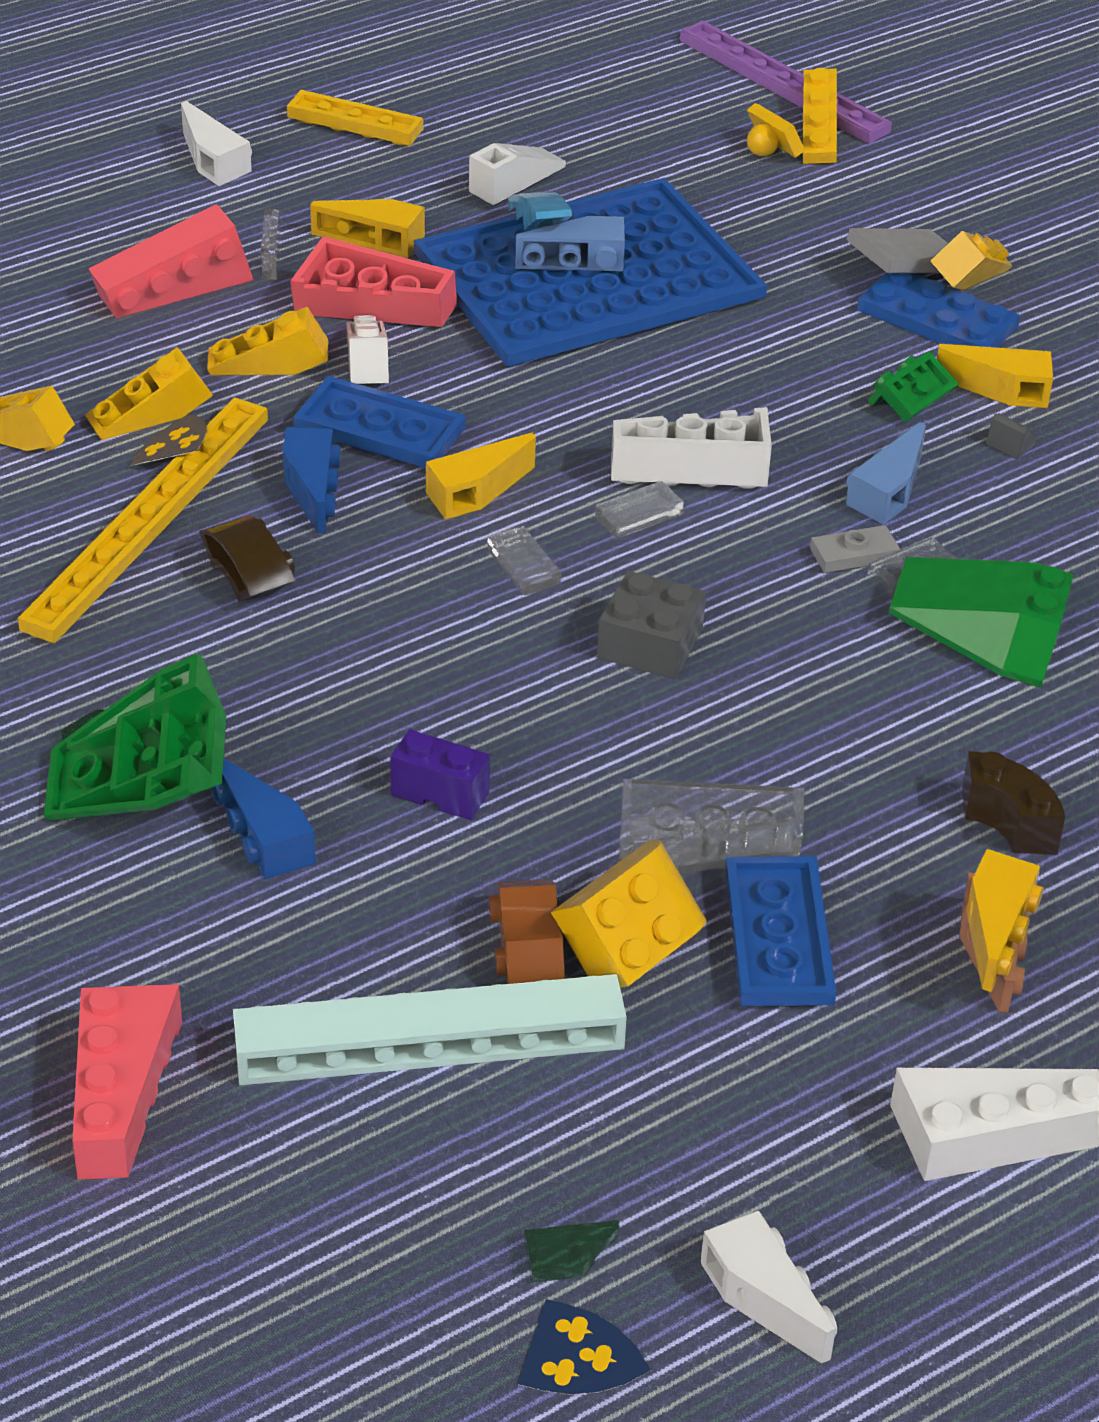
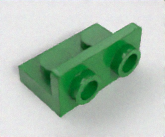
M928 351L917 359L913 355L907 358L898 366L895 374H892L890 371L883 374L873 384L876 390L867 401L871 406H874L885 399L901 419L907 423L950 394L957 387L958 382L935 356Z

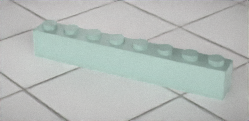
M617 974L233 1009L239 1086L624 1049L627 1019Z

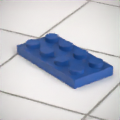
M886 273L858 298L857 311L940 344L998 348L1019 327L1020 321L1019 314L1011 312L1003 306L993 305L975 298L970 293L957 291L943 285L939 281L929 280L914 273Z
M327 376L293 417L294 427L333 429V441L426 468V461L444 457L466 428V415L331 376Z
M817 856L726 857L725 875L740 1006L835 1005L836 986Z

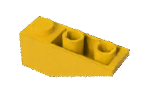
M961 231L931 260V263L950 285L960 290L967 289L1002 274L1012 267V264L1006 259L1010 255L1009 252L997 239L992 241L988 236L983 238L979 233L973 235L965 231Z
M308 307L297 311H288L276 320L264 325H255L243 334L231 339H222L212 347H209L207 370L210 375H296L328 361V338Z
M939 344L937 360L958 382L957 387L1010 406L1048 408L1053 382L1051 351Z
M176 347L137 377L128 381L126 385L107 399L99 402L85 416L98 436L105 440L181 419L211 398L213 394L179 348Z
M532 432L426 461V494L445 520L483 509L535 468L536 436Z
M986 849L972 878L966 912L981 986L983 990L992 992L998 976L1007 977L1016 953V950L1012 949L1013 943L1019 945L1023 943L1030 922V918L1025 916L1027 912L1036 913L1044 887L1037 885L1040 871L1039 865L990 849Z

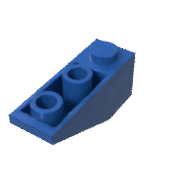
M286 427L283 446L284 483L318 533H326L327 518L335 517L336 498L335 493L330 492H337L338 469L333 468H340L341 447L340 445L333 444V429Z
M224 758L222 784L211 788L216 804L218 806L224 804L232 833L234 835L240 833L248 862L250 864H257L264 879L316 864L315 832L298 802Z

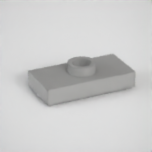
M886 525L811 537L810 549L824 573L898 561L901 550Z

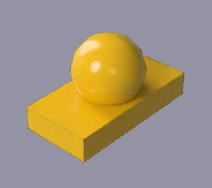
M756 103L747 109L754 125L747 135V146L754 155L767 157L773 154L777 148L782 149L795 158L804 152L803 144L793 124Z

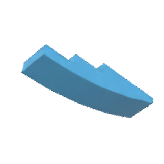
M556 192L523 193L508 197L509 211H516L517 220H523L524 230L562 223L572 217L570 206Z

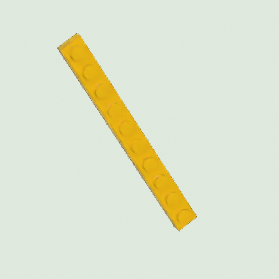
M234 397L206 425L207 433L199 449L195 452L177 455L18 617L19 631L55 644L268 421V408Z

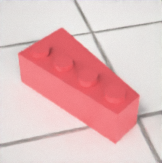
M217 204L89 268L100 298L115 318L254 280L236 227Z
M325 236L321 238L290 281L294 311L308 307L313 316L354 320V316L373 315L376 316V321L443 327L457 306L455 271Z
M179 984L81 988L72 1141L77 1180L129 1177L146 1128L145 1120L150 1106H154L163 1069L167 1068L172 1054L171 1046L175 1035L178 1036L182 1025Z

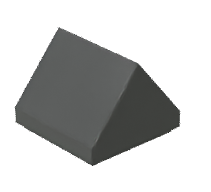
M995 413L991 421L986 444L1018 460L1034 447L1037 441L1028 427L1000 413Z

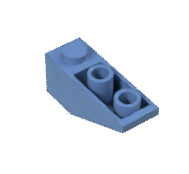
M585 216L516 234L515 269L623 271L625 248L624 217Z
M919 422L907 432L901 433L895 441L884 449L878 450L872 458L861 466L855 467L850 472L846 481V486L848 487L846 505L882 525L907 507L922 455L925 424Z

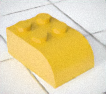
M660 839L650 840L642 844L551 912L588 976L617 974L620 988L630 986L698 933L706 924V918Z

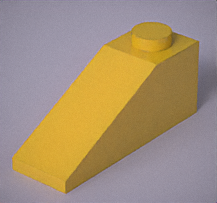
M394 199L313 201L310 204L312 235L325 236L407 259L414 251V240L425 237V207Z
M53 386L0 397V444L24 451L41 448L49 451L60 446L65 441L64 435L75 425Z

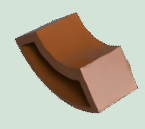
M552 879L496 882L497 894L489 895L490 922H499L501 947L495 948L496 976H505L507 984L565 979L563 937L560 927L551 914L557 908L556 884Z

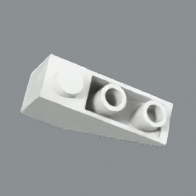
M189 102L181 103L183 134L197 171L221 186L252 172V149L248 140Z
M493 143L469 156V192L495 205L565 167L566 161L539 147Z
M373 315L354 316V322H346L350 382L356 384L389 383L388 340L383 321H376V316Z
M759 1211L704 1231L701 1264L724 1301L821 1364L831 1360L834 1337L837 1335L835 1318L830 1309L825 1305L821 1306L815 1298L804 1269L800 1266L795 1267L787 1255L785 1244L779 1231L774 1227L770 1228Z

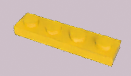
M837 68L804 70L803 164L837 163Z
M300 90L287 105V117L300 120L306 124L314 123L331 127L336 131L361 134L366 138L391 141L396 145L411 146L423 131L422 117L305 90Z

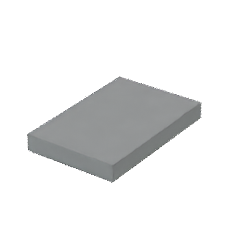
M850 228L846 238L851 245L886 273H940L931 263V260L949 244L931 229Z

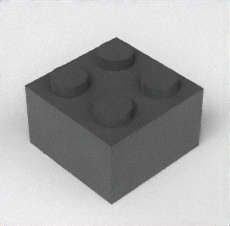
M628 570L599 619L597 658L676 680L703 629L706 591Z

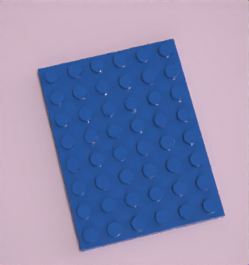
M665 178L567 202L572 210V217L567 221L585 216L624 217L625 248L623 271L515 269L516 234L534 230H524L523 220H517L516 215L414 240V253L422 263L455 271L457 306L507 367L521 365L546 356H554L579 347H587L605 340L620 338L642 330H650L657 326L683 321L690 317L716 312L738 304H746L750 301L766 297L767 284Z

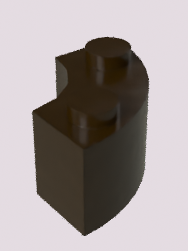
M245 515L199 531L213 569L219 570L225 575L239 602L295 581L293 577L295 566L290 553L287 550L282 551L261 518L256 519L253 516Z
M968 751L962 785L965 820L981 822L998 830L1008 840L1012 853L1057 855L1065 813L1055 791L1032 770L1005 758L998 752Z

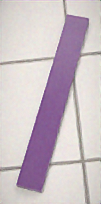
M703 20L680 31L681 42L803 108L804 75ZM837 93L838 128L867 144L891 133L892 122Z

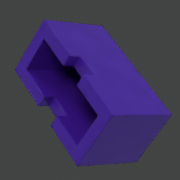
M409 729L390 756L391 795L421 805L426 800L438 803L440 811L472 821L489 794L490 754Z

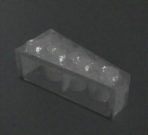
M623 779L619 861L645 842L654 839L661 840L680 874L725 868L726 857L800 856L804 827V788Z

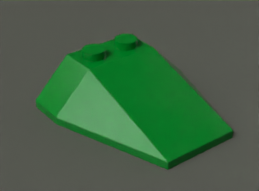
M906 557L888 613L1000 676L1041 688L1061 626L1074 574L1035 562Z
M198 653L162 668L52 748L44 817L51 821L155 810L185 800L222 784L226 714L204 659Z

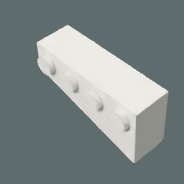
M767 407L754 408L753 415L738 417L736 410L720 411V418L702 419L698 413L683 414V417L678 418L676 422H668L663 416L613 420L611 481H621L626 484L659 482L668 486L677 485L678 483L699 484L703 487L735 485L745 489L755 488L756 486L768 487L771 456Z
M896 1069L890 1106L924 1181L1099 1147V1069Z

